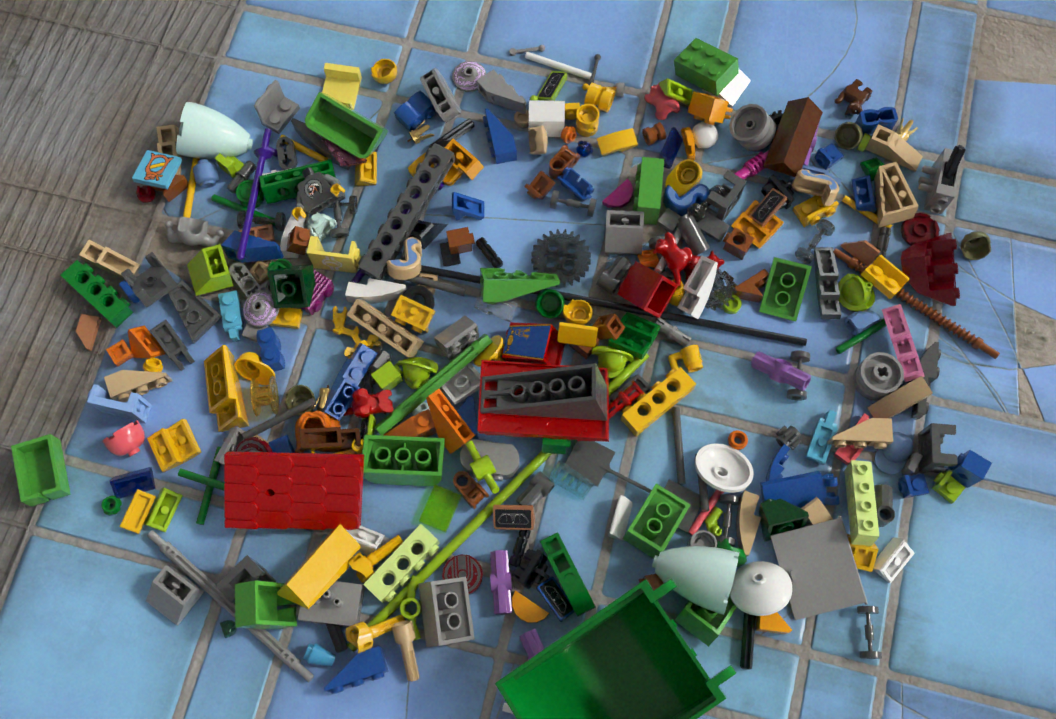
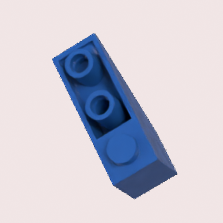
M488 108L485 109L486 116H483L484 127H488L489 130L486 132L487 141L492 143V147H489L491 158L495 157L496 164L517 160V150L513 135Z
M236 230L221 245L229 259L241 263L275 260L284 257L280 246L276 242L249 235L244 259L238 260L236 256L242 232Z
M376 646L357 654L324 687V691H331V694H336L344 691L343 687L351 685L353 688L364 684L363 680L372 678V681L383 678L384 673L389 671L382 647Z

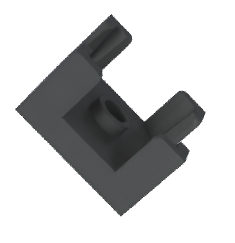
M727 170L723 178L735 186L730 188L723 184L718 193L712 191L707 197L706 201L718 208V212L709 207L703 210L722 221L726 219L741 198L747 182Z
M153 252L145 257L152 267L136 277L130 269H126L121 273L123 278L133 288L135 295L146 307H149L178 286Z
M931 423L918 433L919 454L923 455L919 462L920 472L945 473L946 468L944 466L953 467L958 464L956 454L941 453L940 448L945 434H956V425Z
M246 555L216 586L231 603L235 604V584L258 579L266 582L277 581L261 564Z

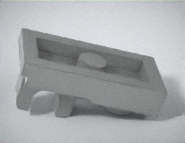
M237 426L228 430L230 433L227 438H224V443L214 461L223 466L225 465L224 454L228 451L235 452L238 444L244 440L242 433L246 431Z

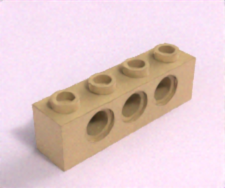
M356 299L347 313V316L406 357H415L424 343L423 340L364 300Z

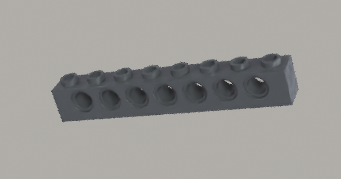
M436 143L433 144L432 148H428L424 161L420 162L416 168V174L408 180L405 192L399 195L397 205L389 211L385 224L379 227L376 239L370 242L368 252L360 258L358 267L362 273L373 279L383 280L387 273V261L395 260L404 245V240L411 234L455 161L454 152ZM434 163L439 164V165H438L437 167H435V168H431V167H430V166H431L432 164H434ZM423 179H429L427 183H421ZM414 194H420L416 199L411 198ZM410 209L408 214H402L403 210ZM396 224L401 225L397 230L392 229ZM385 240H392L389 245H383ZM375 256H382L379 261H373Z

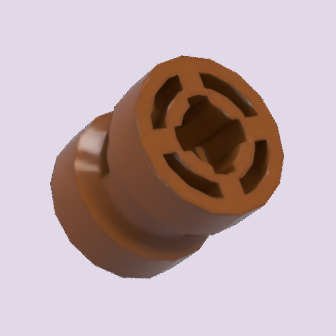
M660 122L654 124L651 128L642 129L643 138L648 146L654 144L657 140L662 141L666 139L665 129Z

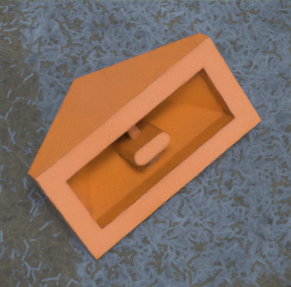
M145 325L128 330L130 348L134 355L133 358L150 359L166 354Z

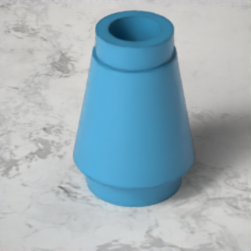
M309 643L303 660L308 661V664L332 667L336 655L316 643L314 645Z

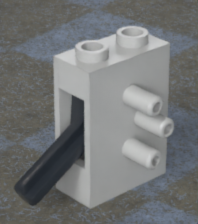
M962 145L955 146L953 150L945 148L932 167L923 166L922 172L930 174V179L920 177L918 181V189L927 192L924 210L934 214H942L955 198L962 157L966 150Z
M336 581L309 609L297 605L296 616L302 622L326 624L335 651L341 653L347 650L348 646L340 626L349 627L360 622L365 586Z

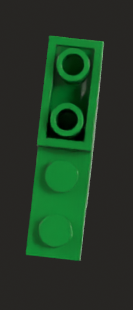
M557 532L541 540L540 543L577 617L596 608L559 533Z

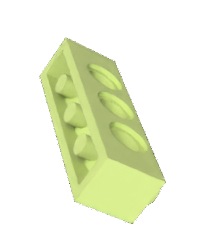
M851 460L844 471L851 544L872 546L879 538L872 464L868 461Z
M420 524L363 585L383 604L386 601L390 602L397 594L395 591L400 586L404 587L410 581V575L415 570L419 571L424 566V560L429 555L433 556L438 551L439 540ZM415 546H423L422 553L418 555L413 554ZM402 560L409 562V566L405 570L399 569V563ZM388 575L394 576V582L391 585H385L384 583Z

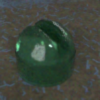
M226 620L220 623L225 639L236 633L237 628H235L234 621Z

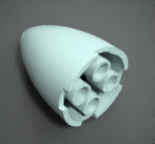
M186 102L180 119L179 135H177V154L192 158L215 159L219 153L226 158L227 156L232 157L247 153L248 149H252L253 139H250V134L235 121L209 107Z
M706 546L673 548L660 552L659 556L655 555L652 567L656 568L655 573L664 583L673 579L677 585L673 589L676 593L696 605L724 615L736 572L739 552Z

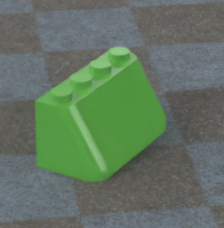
M322 92L317 94L305 117V124L309 129L358 158L369 157L388 133L387 129Z

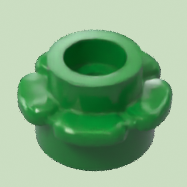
M116 496L106 497L101 504L103 512L107 515L117 514L121 509L122 501L120 498H116Z

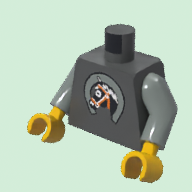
M312 168L304 169L302 174L305 180L298 184L299 191L297 192L296 208L291 212L293 217L298 221L299 216L306 217L305 211L313 215L341 200L342 196L339 192L342 191L344 193L345 189L342 188L339 179L329 174H322L321 172L314 174Z

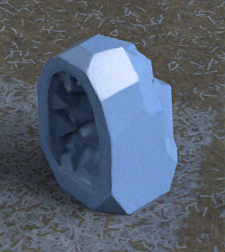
M859 311L846 317L844 323L850 333L856 336L876 324L880 318L874 311Z

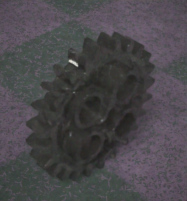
M557 229L556 234H553L552 231H549V236L543 234V240L537 239L538 245H533L534 251L531 252V257H533L531 264H534L533 271L557 274L563 287H566V282L573 286V280L579 283V276L585 277L584 271L588 272V265H591V259H589L591 258V252H588L589 246H584L586 240L579 241L580 235L574 237V231L567 234L566 229H564L563 233H560L559 229ZM554 246L558 249L552 251L549 248ZM574 249L576 252L569 253L567 250ZM549 263H552V264H554L555 266H554V267H547L546 265L549 264ZM566 266H572L573 269H572V270H567V269H565V267H566Z

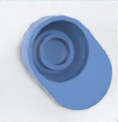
M894 432L893 442L885 449H877L874 461L877 468L885 474L900 472L912 454L913 443L911 439L903 433Z

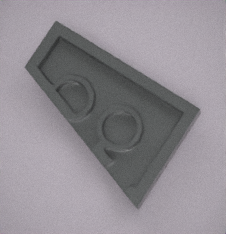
M182 280L175 289L168 293L194 344L222 318L199 295L196 296L195 291Z

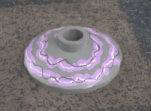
M465 61L455 67L452 73V80L460 90L473 92L478 90L476 80L486 75V71L477 62Z
M267 291L253 293L243 305L245 320L255 327H264L271 324L279 313V308H274L272 294Z

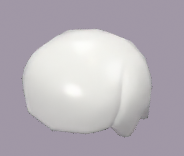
M700 122L692 128L694 143L698 148L708 149L714 146L718 140V130L714 125Z

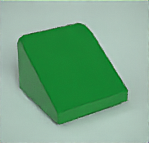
M877 157L860 162L865 176L870 175L871 181H874L879 166L885 165Z

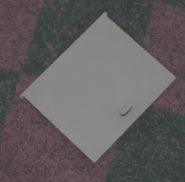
M841 515L837 519L770 536L778 564L787 572L792 582V596L789 602L795 620L862 603L868 604Z

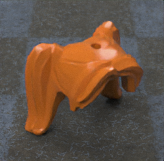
M318 410L303 413L295 424V453H303L305 451L301 450L300 429L341 427L340 421Z

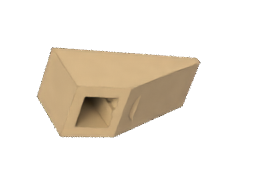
M879 124L865 148L867 151L892 162H897V164L912 171L917 170L923 157L895 131Z
M121 370L104 377L110 398L119 402H127L131 392L144 395L149 390L162 388L167 383L172 382V378L166 373Z
M870 418L831 437L827 444H833L837 448L854 445V448L874 446V449H885L893 442L892 419Z

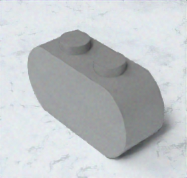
M437 68L420 77V81L435 110L444 122H448L461 114L457 101Z
M472 439L480 456L483 457L487 454L496 470V473L492 474L495 481L510 479L517 473L520 466L519 453L512 444ZM464 444L460 452L462 467L468 474L472 475L471 477L476 478L469 465L474 460Z

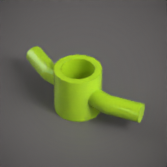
M472 440L465 443L474 460L469 465L478 482L485 479L492 493H498L500 489L492 477L496 470L489 456L486 454L481 457Z
M412 575L407 590V598L402 601L400 612L405 618L412 621L415 632L414 641L421 638L416 625V617L421 615L422 608L421 600L416 598L415 592L420 577ZM411 601L417 605V612L414 615H411L406 610L407 604H410Z

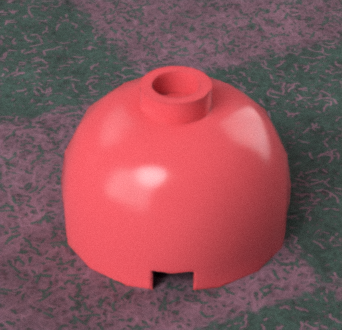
M136 420L134 423L132 422L114 432L112 437H106L102 442L114 455L123 456L128 454L131 457L140 451L138 447L143 444L145 434L142 426Z

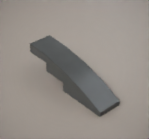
M292 118L291 122L294 130L317 153L327 157L328 160H332V163L346 170L350 169L352 164L349 156L339 152L336 144L309 129L304 122Z
M833 247L814 248L816 289L821 319H840L842 315L839 304L840 291L837 282L839 273Z

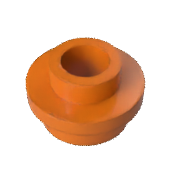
M566 126L562 130L561 139L564 143L569 144L575 140L577 135L576 128Z
M739 430L731 432L728 437L730 447L737 450L745 448L748 443L747 435ZM734 438H739L741 443L737 444Z

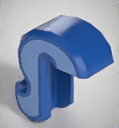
M697 184L682 197H679L672 187L667 185L664 190L663 203L666 208L671 209L680 216H684L692 212L695 203L699 207L706 204L709 188L704 184Z

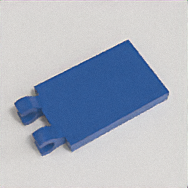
M819 471L760 483L762 502L767 499H782L802 508L817 497L824 506L840 504L839 496H836L835 492L826 493V486H838L837 477H833V473L821 476Z

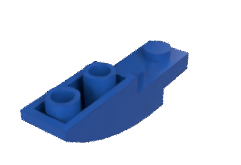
M359 343L351 358L346 359L336 377L323 411L339 421L342 419L353 401L352 394L360 389L358 385L377 356V352Z

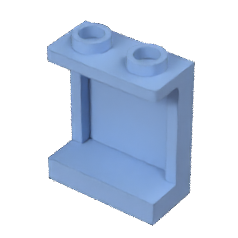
M96 384L93 385L87 396V403L101 413L135 421L138 420L146 423L152 404L141 395L131 392L127 403L111 400L109 393Z

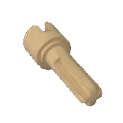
M411 620L395 623L392 626L395 643L401 647L407 680L413 682L420 678L412 643L415 639V632Z

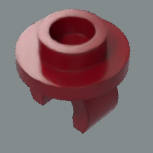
M137 186L136 194L141 202L149 203L154 200L156 192L153 187Z

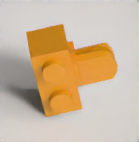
M693 91L688 113L693 114L694 119L715 125V122L723 123L724 118L730 119L731 115L725 113L732 112L733 108L727 107L729 102L724 99Z
M452 138L444 147L454 152L455 161L443 180L444 184L452 186L463 173L473 180L484 168L480 161L455 139Z

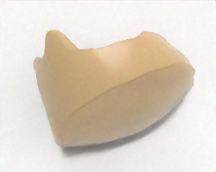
M541 125L528 128L530 130L528 132L529 154H546L548 136L545 127Z

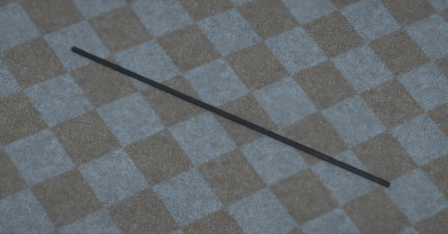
M375 256L373 261H379L382 257ZM421 265V273L480 284V276ZM541 290L536 291V292H532L531 294H536V295H538V293H539ZM560 292L564 300L567 301L572 299L584 300L593 306L656 317L638 306ZM663 311L660 318L791 344L806 346L807 343L806 338L701 318L696 319L691 316Z

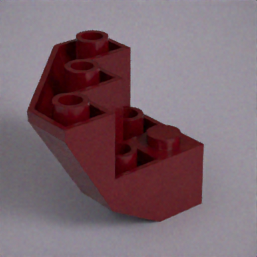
M946 233L913 244L902 252L901 265L902 272L909 277L908 282L917 293L950 306H956L957 299H960L959 287L956 288L955 274H959L958 263H955L954 250H957L956 239H952V233Z

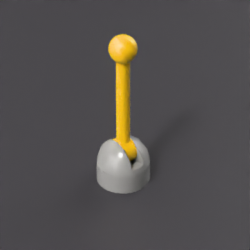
M619 82L615 83L613 87H607L615 90V96L624 97L625 83ZM587 83L583 84V90H588L590 85Z

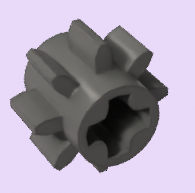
M784 425L776 433L779 436L776 441L781 447L785 444L794 450L801 443L799 440L801 434L793 426L787 428Z

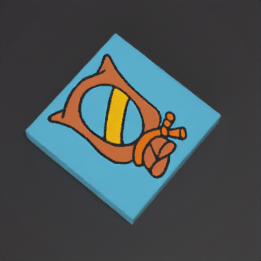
M147 150L132 180L136 183L168 190L182 163L181 157Z

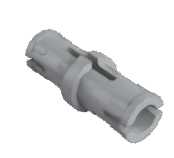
M659 318L656 324L661 326L659 331L665 334L667 339L674 340L684 348L687 347V344L692 339L691 337L678 330L677 326L673 327L662 318Z

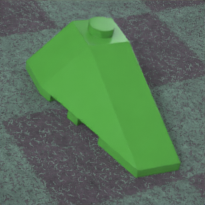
M480 268L481 297L483 302L488 304H496L497 302H503L560 284L557 274L533 272L531 275H527L520 270L506 273L505 269Z

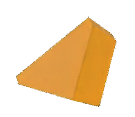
M778 612L766 616H756V631L787 634L792 631Z

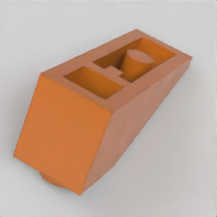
M440 389L426 397L438 438H445V448L452 454L475 435Z
M427 409L402 422L384 434V436L429 437L437 432L430 410Z

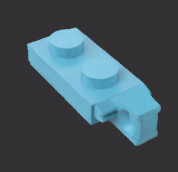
M237 290L218 294L225 333H229L232 342L240 341L239 330H243L244 324L239 294Z
M829 410L826 412L824 419H819L804 458L821 465L826 463L832 444H827V441L836 435L838 429L836 428L837 424L834 423L837 412Z

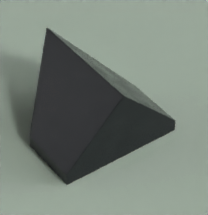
M419 220L409 238L415 237L419 239L422 248L425 249L448 224Z

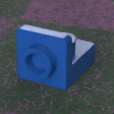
M831 143L824 149H818L814 158L818 165L827 170L839 162L844 155Z
M924 474L904 475L898 479V489L903 494V498L929 493Z

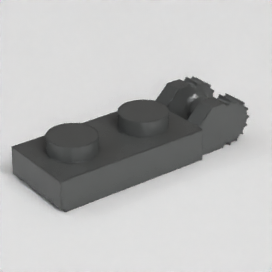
M164 320L150 330L168 357L174 361L181 371L185 369L183 363L177 358L181 354H184L186 360L191 364L195 362L187 351V347L167 320Z

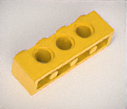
M681 367L677 370L672 369L665 376L666 379L663 382H656L648 394L640 395L637 398V403L633 406H627L622 410L621 421L635 437L694 390L696 383ZM667 386H674L676 388V391H669L667 389ZM658 397L662 400V403L656 404L652 398ZM644 409L647 411V415L641 416L637 411Z

